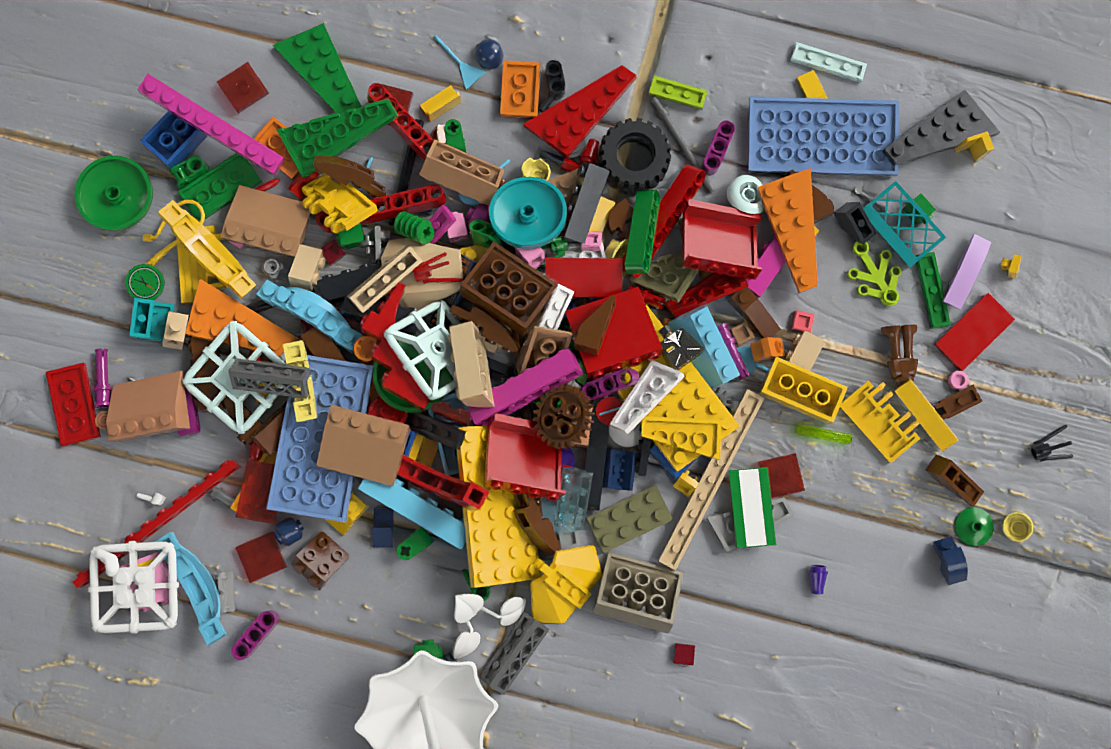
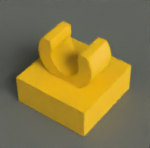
M1014 254L1012 261L1002 258L1000 269L1009 271L1008 277L1016 279L1022 256Z
M688 470L685 473L683 472L673 485L674 488L687 497L693 493L699 484L697 476L694 479L688 476L690 472Z

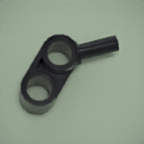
M550 60L546 64L545 76L549 91L547 93L548 96L538 108L540 112L546 111L553 100L562 99L565 95L563 69L561 63L557 60ZM550 69H557L558 72L555 73V74H552V73L549 72V70H550ZM559 86L562 90L554 91L552 88Z

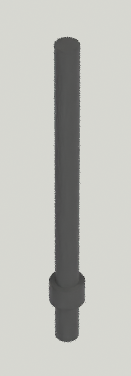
M656 96L653 97L650 101L657 111V116L660 120H663L690 165L702 169L670 119L667 109L663 108ZM706 176L703 185L707 192L711 194L715 189Z

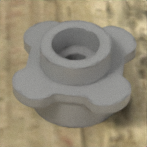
M270 256L261 267V271L269 274L272 279H276L280 270L284 269V264L277 262L273 256Z

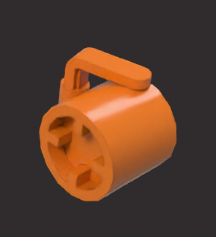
M370 336L360 337L354 344V352L361 364L365 365L374 364L375 361L372 360L373 354L371 350L375 343L379 342Z

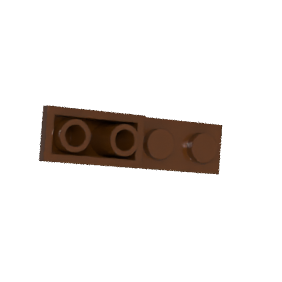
M315 156L313 158L314 169L320 174H327L335 183L347 186L349 181H351L355 187H362L374 198L386 196V187L374 180L373 170L343 158L332 156Z
M457 304L452 305L449 312L454 314V318L463 322L465 319L470 322L472 321L479 330L484 328L481 336L486 338V342L492 345L498 343L503 346V350L512 354L514 351H520L521 347L516 338L502 322L478 306H473L470 311Z
M523 493L514 494L518 508L513 510L523 531L542 552L548 556H554L555 551L562 549L550 519L541 517L540 509L537 507L533 497Z

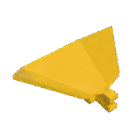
M595 545L555 551L550 567L539 558L535 560L533 564L544 574L530 582L532 617L540 623H565L576 608L580 609L592 595L590 593L591 589L602 577Z

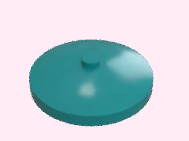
M520 177L505 183L496 191L490 203L489 217L494 232L505 243L517 248L532 249L550 243L561 233L567 219V207L560 190L549 181L538 177Z

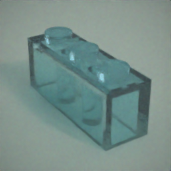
M576 467L563 468L561 490H565L566 494L557 500L553 525L569 531L584 530L593 477L592 472Z

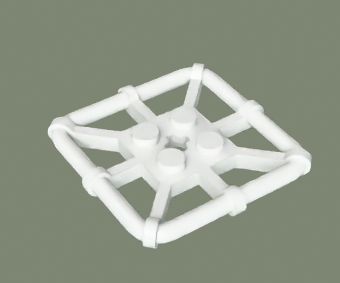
M130 541L125 544L100 545L90 550V587H88V592H90L91 624L95 632H131V634H135L138 631L166 630L176 626L178 617L177 587H179V582H177L175 546L171 542L136 543V541ZM100 548L107 552L129 551L130 567L119 568L117 574L113 576L112 586H98V558L95 556ZM162 550L149 566L138 567L137 551ZM168 555L169 582L155 583V568ZM133 581L135 582V585L139 586V588L135 590V593L132 592V590L130 589V585H132ZM169 588V614L156 603L155 589ZM113 591V606L99 620V592ZM139 607H150L164 622L139 623ZM119 608H131L130 624L105 625Z

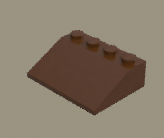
M493 242L460 285L459 294L524 337L558 284Z

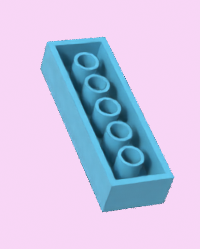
M397 478L394 487L367 479L362 481L358 488L362 492L455 547L462 549L466 536L463 517L459 520L454 517L455 513L445 507L443 510L438 508V503L428 497L426 500L421 498V492L411 487L409 490L404 488L405 483Z

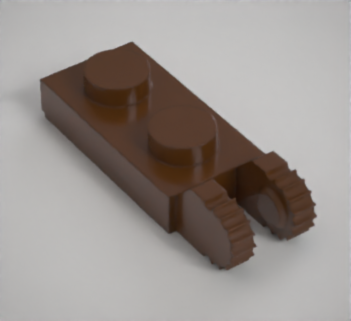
M973 384L939 401L938 404L933 405V408L936 410L941 407L944 414L940 415V417L948 419L983 401Z

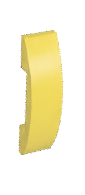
M303 340L283 344L286 364L310 368ZM311 375L306 382L308 397L306 399L294 397L295 402L293 404L297 422L317 419ZM292 385L295 390L301 391L300 386Z

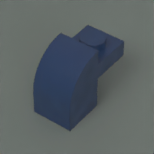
M952 536L933 541V547L941 560L940 571L947 584L952 585L966 581L968 566L962 548L957 547Z

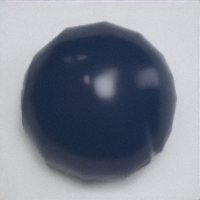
M492 39L482 40L475 47V58L481 68L492 70L502 64L504 54L497 41Z

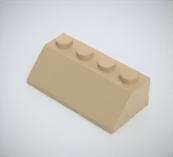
M472 321L451 326L448 340L453 348L451 359L456 368L453 374L455 381L458 382V388L456 389L458 400H461L466 406L495 407L484 337L481 336L482 333Z

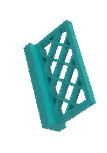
M894 181L863 208L871 224L910 268L947 238L897 181ZM895 186L901 192L900 200L888 199L889 191ZM885 194H887L886 199H881ZM904 195L907 200H902V196ZM877 201H886L885 213L876 212L872 205ZM888 201L900 202L899 213H887ZM902 202H908L913 205V214L901 213ZM879 214L885 215V219L883 220ZM887 215H899L898 227L889 226L886 223ZM901 216H912L911 228L900 227ZM915 216L923 217L926 220L925 228H914ZM928 223L933 229H927ZM899 229L911 230L910 241H902L899 238ZM913 230H925L924 242L912 241ZM927 231H936L940 238L936 242H926ZM905 243H910V247L908 248ZM912 243L924 244L923 252L918 257L911 251ZM926 244H932L926 249Z

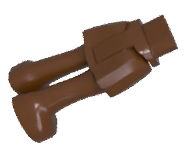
M915 324L881 327V333L888 336L890 341L891 360L887 362L892 379H895L894 382H896L897 388L909 379L914 381L918 359L913 358V336L917 332V325ZM900 332L903 337L904 358H901Z

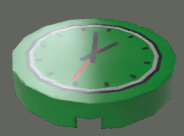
M140 264L129 270L126 275L125 286L127 292L133 298L155 300L164 291L165 278L159 268L151 264Z

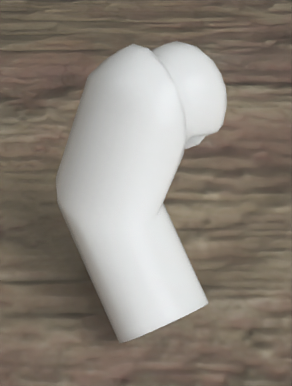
M100 548L95 557L105 562L106 574L108 576H115L119 571L117 556Z

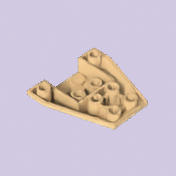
M409 238L389 240L381 257L383 266L406 245L411 246L422 262L446 252L447 255L429 264V266L449 261V265L431 270L432 276L429 278L463 279L461 250L431 243L421 244ZM412 270L399 281L406 286L399 304L407 309L412 307L420 310L433 302L442 300L460 291L462 282L423 284L422 281H416ZM388 292L384 294L386 300H388L389 296H387Z

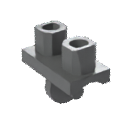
M374 226V229L370 230L371 241L370 235H364L365 241L359 243L360 248H365L366 255L371 254L372 264H377L381 260L385 248H381V242H388L390 240V231L380 230V226Z

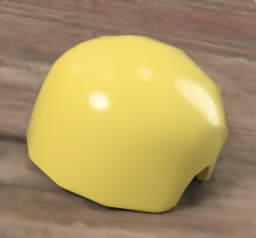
M528 158L523 162L521 168L523 177L550 179L551 170L549 165L542 159L533 160Z
M1014 512L1005 517L1002 529L1010 540L1022 542L1032 535L1033 522L1025 513Z

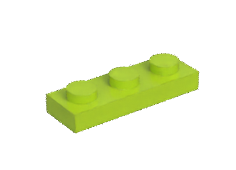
M654 75L648 95L702 110L708 91Z

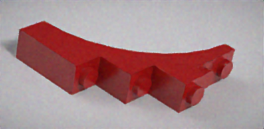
M398 282L396 287L393 286L389 290L387 302H382L377 310L379 314L373 311L369 315L365 314L360 324L362 325L363 333L380 342L379 344L376 342L371 350L373 354L372 360L390 370V372L386 371L381 380L383 382L382 388L424 412L431 399H428V396L421 390L409 371H405L403 368L404 364L384 337V331L395 324L398 305L405 292L406 286Z
M405 455L402 457L398 476L427 493L432 492L448 502L453 501L470 511L481 510L490 493L489 491L473 482L459 480L438 472Z

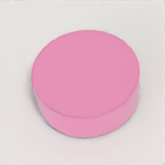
M955 371L948 376V385L954 390L964 389L968 385V376L963 371Z

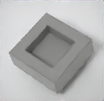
M578 528L558 531L562 550L581 547Z

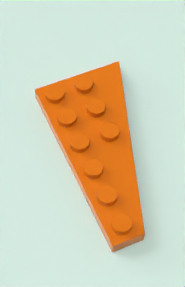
M811 168L757 187L798 294L818 286Z
M202 279L199 280L185 335L213 341L231 321H237V323L247 328L260 341L266 342L269 345L268 348L278 356L284 352L283 344L302 341ZM238 332L239 348L255 351L257 347ZM230 334L221 344L231 346Z

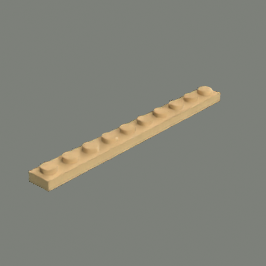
M746 389L733 414V418L740 427L721 440L720 460L710 458L697 488L693 491L658 559L659 562L674 570L677 569L764 400L762 396Z

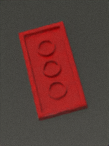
M545 257V276L557 284L574 291L572 297H609L622 292L623 258Z
M986 293L934 346L959 371H963L1015 318L989 293Z
M86 363L47 371L46 377L60 445L64 447L100 438V429L95 423L97 415Z

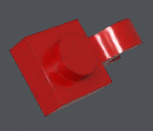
M315 171L306 178L299 174L287 189L299 200L303 201L307 196L303 193L302 187L318 178L320 174Z

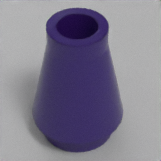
M811 565L808 571L812 593L824 594V586L828 575L826 566Z

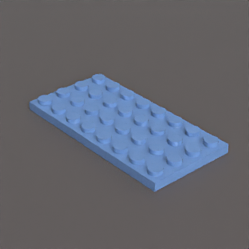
M749 97L748 172L788 173L792 169L795 172H800L811 168V174L898 175V165L893 166L882 151L899 138V101Z
M307 355L315 394L317 419L297 422L293 404L295 402L294 397L288 396L267 509L346 522L355 476L318 467L316 464L331 405L366 414L373 378V366Z

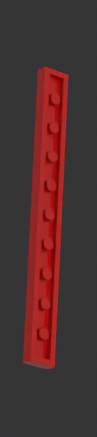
M235 460L223 462L219 466L221 469L206 475L204 482L189 488L187 495L176 498L170 508H164L159 511L153 521L148 520L140 526L141 530L136 534L133 532L124 538L125 542L122 544L129 543L130 541H136V543L144 542L241 468L239 463ZM129 551L110 553L116 555L119 561L124 556H126L129 553ZM98 559L99 576L106 571L105 564L100 559ZM84 569L76 575L77 579L72 582L76 588H84L90 583V569Z

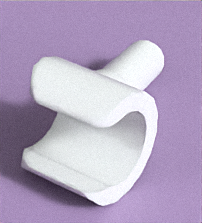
M157 492L153 497L141 493L137 494V498L148 500L152 504L159 506L166 499L165 496Z

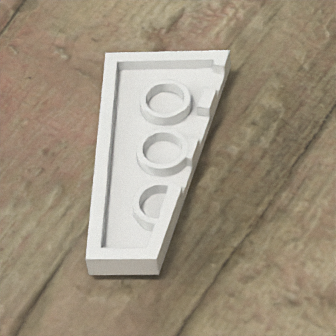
M651 361L610 425L628 434L685 377L684 374L656 361Z

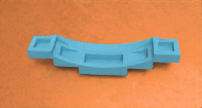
M266 280L256 294L259 299L271 306L284 309L311 324L334 340L336 344L351 353L354 351L355 342L360 337H363L362 334L351 329L345 318L329 302L311 291L298 287H279Z
M169 532L155 542H171L175 546L177 578L193 606L200 626L198 629L206 644L211 645L226 636L227 633L219 620L221 618L219 593L209 571L194 554L179 544L174 532ZM167 555V556L165 557V559H164V560L167 562V564H168V555Z

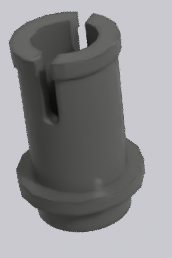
M215 487L210 497L213 498V501L217 500L230 508L236 497L223 491L222 487Z

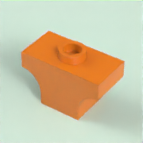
M766 337L750 343L754 362H763L775 359V357H785L782 338Z

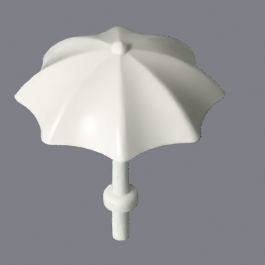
M419 651L398 669L385 674L375 675L370 679L369 701L363 715L355 725V730L367 739L373 749H483L484 731L490 718L496 712L498 703L481 686L475 663L470 661L448 662L435 658L426 651Z

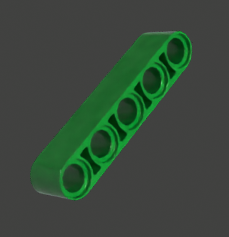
M657 189L638 191L636 193L625 260V269L628 275L649 272L660 204V195Z

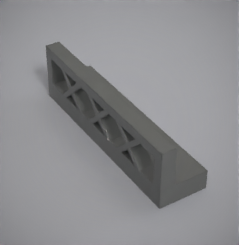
M236 358L228 370L233 389L304 399L308 397L306 382L311 375L310 368ZM237 378H242L246 384L238 383ZM254 380L261 381L265 386L258 385ZM272 383H279L283 388H277ZM291 385L300 386L301 391L295 390Z
M524 612L479 677L488 686L504 695L543 640L549 628ZM536 628H541L538 635L533 637V632ZM528 644V649L522 653V648ZM517 661L515 668L510 669V665ZM506 677V681L504 682V684L501 687H499L497 685L502 678Z

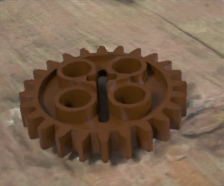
M559 384V388L553 386L552 392L545 391L546 397L540 396L542 403H536L539 410L533 411L535 414H538L537 417L533 418V421L538 422V424L534 426V429L540 430L537 436H541V441L546 442L548 446H554L557 449H568L569 445V447L574 448L575 442L582 443L580 437L587 438L585 431H591L588 424L594 423L593 420H590V416L595 415V413L590 412L589 409L593 405L587 404L590 398L586 397L585 392L579 391L577 387L568 384L566 387ZM575 408H577L576 415H574ZM550 409L577 421V424L575 425L574 423L551 413ZM553 418V423L550 426V420ZM569 426V431L565 433L566 427Z

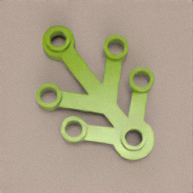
M857 241L853 245L852 251L856 256L861 257L870 274L852 268L847 273L848 279H859L877 284L880 290L869 288L866 284L860 285L857 288L858 295L880 298L885 306H894L899 301V293L896 290L898 277L902 273L901 268L893 266L889 270L891 278L889 285H887L884 278L892 253L889 250H883L879 254L881 261L879 269H877L867 253L869 250L868 243L860 244ZM857 246L862 247V252L857 251ZM883 253L888 255V259L883 258ZM896 269L898 271V275H894L892 270ZM851 271L856 273V277L851 276ZM861 287L866 289V293L860 291ZM890 294L892 296V300H888L886 298V295Z

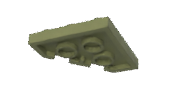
M682 252L674 255L668 254L650 263L648 273L642 274L639 278L631 276L629 281L635 286L679 303L699 269L683 267Z

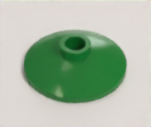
M971 507L964 509L955 520V532L958 538L970 546L985 544L990 540L994 531L992 518L986 511L980 508ZM975 523L979 524L978 530L974 529Z

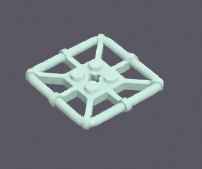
M442 300L433 302L417 312L409 313L408 317L391 325L384 331V337L404 364L403 368L405 371H409L421 390L431 400L440 398L458 387V382L455 381L453 374L456 368L451 359L453 348L448 340V335L450 334L444 327L445 314L453 326L459 325L461 322L453 317L454 314L449 312L451 308ZM437 310L436 326L429 329L422 317ZM413 323L416 324L422 334L415 337L398 330ZM396 340L412 344L420 355L410 361ZM434 345L441 348L439 352L435 349ZM423 360L432 371L430 387L414 366ZM446 367L454 380L438 390L439 372Z
M231 321L213 342L203 349V354L187 371L184 379H182V384L207 407V411L213 412L227 426L238 432V434H244L245 431L253 426L264 411L273 405L272 402L278 395L269 394L265 398L259 392L232 388L228 370L236 358L246 359L239 353L238 332L257 347L248 360L256 361L263 353L276 364H288L268 348L269 345L266 342L260 341L247 328L237 323V321ZM230 334L232 352L223 361L214 352ZM209 358L220 366L211 377L193 378ZM242 378L241 381H238V383L246 384V382ZM212 382L221 392L211 401L193 384ZM279 383L276 385L277 388H283ZM249 394H252L261 404L244 423L242 402ZM226 395L235 402L236 422L218 407Z

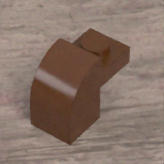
M623 199L612 208L608 218L610 234L612 235L618 231L617 235L621 241L629 239L630 228L626 224L632 221L634 211L626 199Z

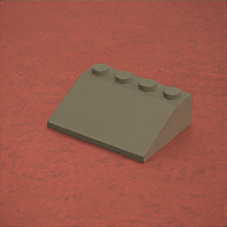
M608 552L593 613L669 634L674 625L683 572Z

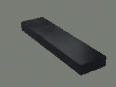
M422 412L407 413L405 424L409 425L410 430L460 450L465 437V430Z

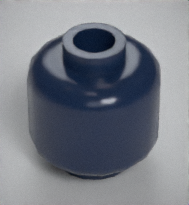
M288 517L275 525L273 533L280 545L290 546L302 538L301 531L304 530V527L299 519L295 521L292 517Z

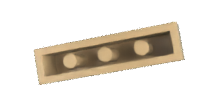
M406 245L347 297L359 311L365 312L422 262L421 258L411 246Z

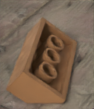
M434 139L419 175L428 181L441 184L444 188L455 190L463 196L471 197L481 204L490 206L491 200L499 187L504 169Z

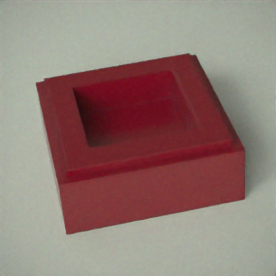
M334 239L321 248L324 258L331 266L346 255Z
M675 643L673 663L694 666L695 645Z

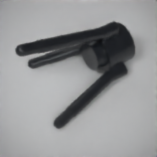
M1063 425L1042 439L1034 441V445L1031 446V453L1034 459L1043 462L1046 460L1073 458L1072 454L1049 456L1052 450L1072 444V441L1054 446H1049L1048 443L1044 444L1045 441L1062 432L1068 426Z

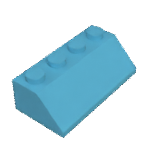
M701 305L668 322L672 333L676 332L677 338L681 332L677 330L683 331L680 344L683 350H685L684 352L689 355L690 362L710 388L722 385L740 375L707 306Z

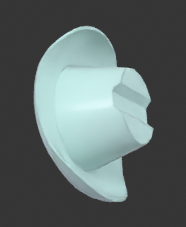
M741 175L729 184L727 199L733 207L749 214H758L765 210L757 191V187L761 186L762 183L757 178L750 175Z

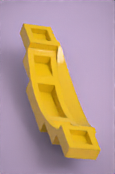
M173 200L158 212L159 217L171 228V232L184 244V249L225 287L229 286L242 299L256 286L227 248L186 210L181 209Z

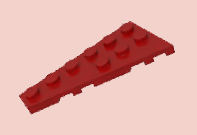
M621 65L523 124L524 128L568 158L636 80L637 75Z

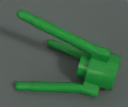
M558 236L549 244L541 246V249L550 247L551 252L557 254L554 257L565 256L564 251L568 250L567 241L563 236Z

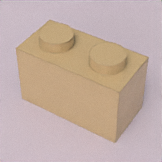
M300 244L288 275L290 286L312 291L314 284H318L320 268L323 269L325 265V258L321 249Z
M807 331L801 334L798 333L793 341V344H795L793 350L788 351L784 360L810 371L825 341Z

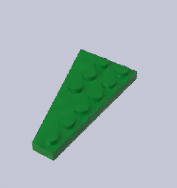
M324 23L273 44L275 50L284 57L336 113L362 107Z
M384 99L366 104L364 107L348 109L346 112H337L312 119L303 124L297 123L292 125V127L276 130L301 176L306 178L316 171L313 166V158L315 156L338 157L398 118L399 115L391 101Z

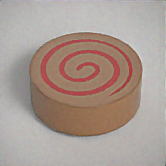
M102 411L96 416L95 423L101 430L107 431L106 420L108 411Z

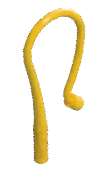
M183 200L177 203L179 207L184 204L196 205L201 213L200 223L203 225L205 213L203 207L198 202ZM162 221L155 235L143 234V241L152 242L157 239L166 223ZM176 239L156 253L145 264L155 266L159 260L181 241Z

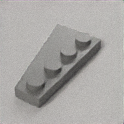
M785 497L772 501L774 526L794 515ZM733 511L708 517L707 520L724 550L728 552L735 548Z

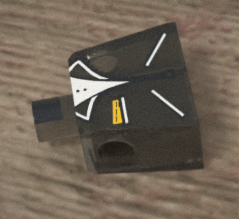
M665 325L658 331L664 339L661 342L662 356L670 368L679 371L699 357L705 350L683 328L674 333L668 325Z

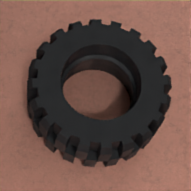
M629 118L625 120V123L621 121L615 123V127H610L607 130V134L603 136L599 149L598 164H600L601 168L609 170L606 182H611L614 189L620 188L622 193L627 194V191H632V194H636L638 191H646L649 188L654 189L664 179L671 161V146L667 143L668 137L666 134H661L662 129L659 126L654 128L652 126L653 122L648 120L647 123H644L642 118H637L636 121H632ZM629 142L640 143L651 152L652 162L644 170H628L617 159L618 149Z

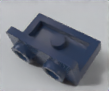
M615 449L606 450L603 488L633 490L636 452Z

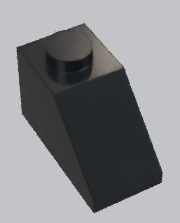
M847 202L833 213L841 228L860 244L866 243L877 234L860 202Z

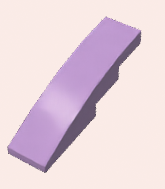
M973 234L956 267L957 270L949 283L950 287L942 302L961 310L991 245L990 241Z

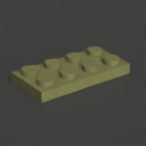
M657 485L586 518L603 553L673 520Z

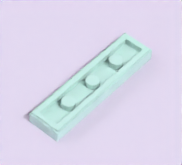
M798 42L794 46L790 59L791 62L858 83L862 82L867 66L866 63Z

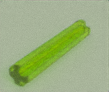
M798 424L795 429V434L848 445L851 444L853 439L852 434Z

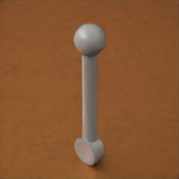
M861 187L854 189L856 195H861L870 202L873 200L862 192ZM876 202L874 205L877 206L881 212L885 213L886 206H882L878 202Z

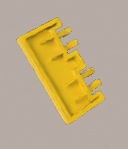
M325 173L302 187L303 193L307 196L302 202L303 207L308 208L313 215L322 210L326 212L329 216L325 218L324 224L328 228L331 227L332 232L335 234L344 229L348 231L378 211L377 206L350 183L347 186L337 184Z
M214 225L204 226L219 241L223 240L221 234H216V227ZM182 242L177 245L181 303L183 305L194 303L200 279L218 290L228 288V286L225 287L221 282L211 283V279L216 277L213 274L210 275L184 249Z
M867 380L841 403L840 407L883 456L892 463L921 439L915 432L909 437L906 436L920 423L918 420H915L902 431L898 426L911 416L910 411H907L898 418L900 415L889 403L881 408L880 406L894 394L892 391L887 392L876 402L872 397L886 385L882 382L868 393L874 386Z

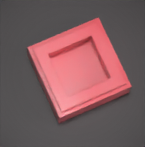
M796 310L791 329L811 333L814 314Z

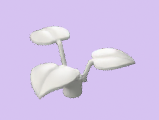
M456 595L454 618L458 623L466 622L469 631L461 633L456 639L453 647V657L455 659L462 658L472 653L478 647L481 639L480 634L473 632L469 620L479 610L500 618V624L507 626L520 618L526 606V599L513 597L507 600L502 605L500 614H497L483 607L484 601L479 595Z

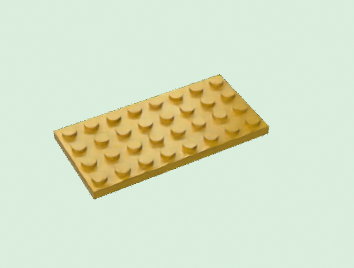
M646 304L662 346V355L653 361L678 370L685 376L646 416L722 420L721 440L737 430L740 425L690 360L685 357L684 352L674 343L663 344V340L665 342L671 341L667 339L670 334L664 335L660 329L664 326ZM672 346L676 347V349H673L667 354L666 350ZM679 353H681L677 365L675 366ZM648 359L642 361L638 366H628L623 369H635L640 379L651 361ZM627 372L625 374V380L626 382H629L631 377L630 374ZM609 380V383H610V384L612 385V387H613V382H612V380ZM634 386L617 392L624 402ZM653 440L676 472H679L701 456V454Z
M487 426L457 427L466 431L460 450H457L460 480L473 482L490 492L481 510L470 511L463 507L471 588L538 579L541 577V573L533 564L539 558L538 547L528 538L513 510L518 508L514 494L507 490H492L491 487L484 486Z

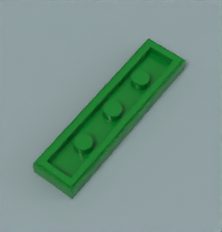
M930 252L916 262L930 328L934 329L950 326L951 322L947 304L942 302L944 291L935 252Z

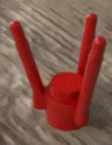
M446 252L420 263L413 269L416 281H422L423 284L462 282L463 279L429 278L432 276L431 270L449 265L450 262L445 261L429 266V264L447 255Z

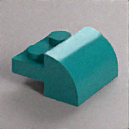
M134 298L129 336L139 340L163 342L168 312H174L175 304Z

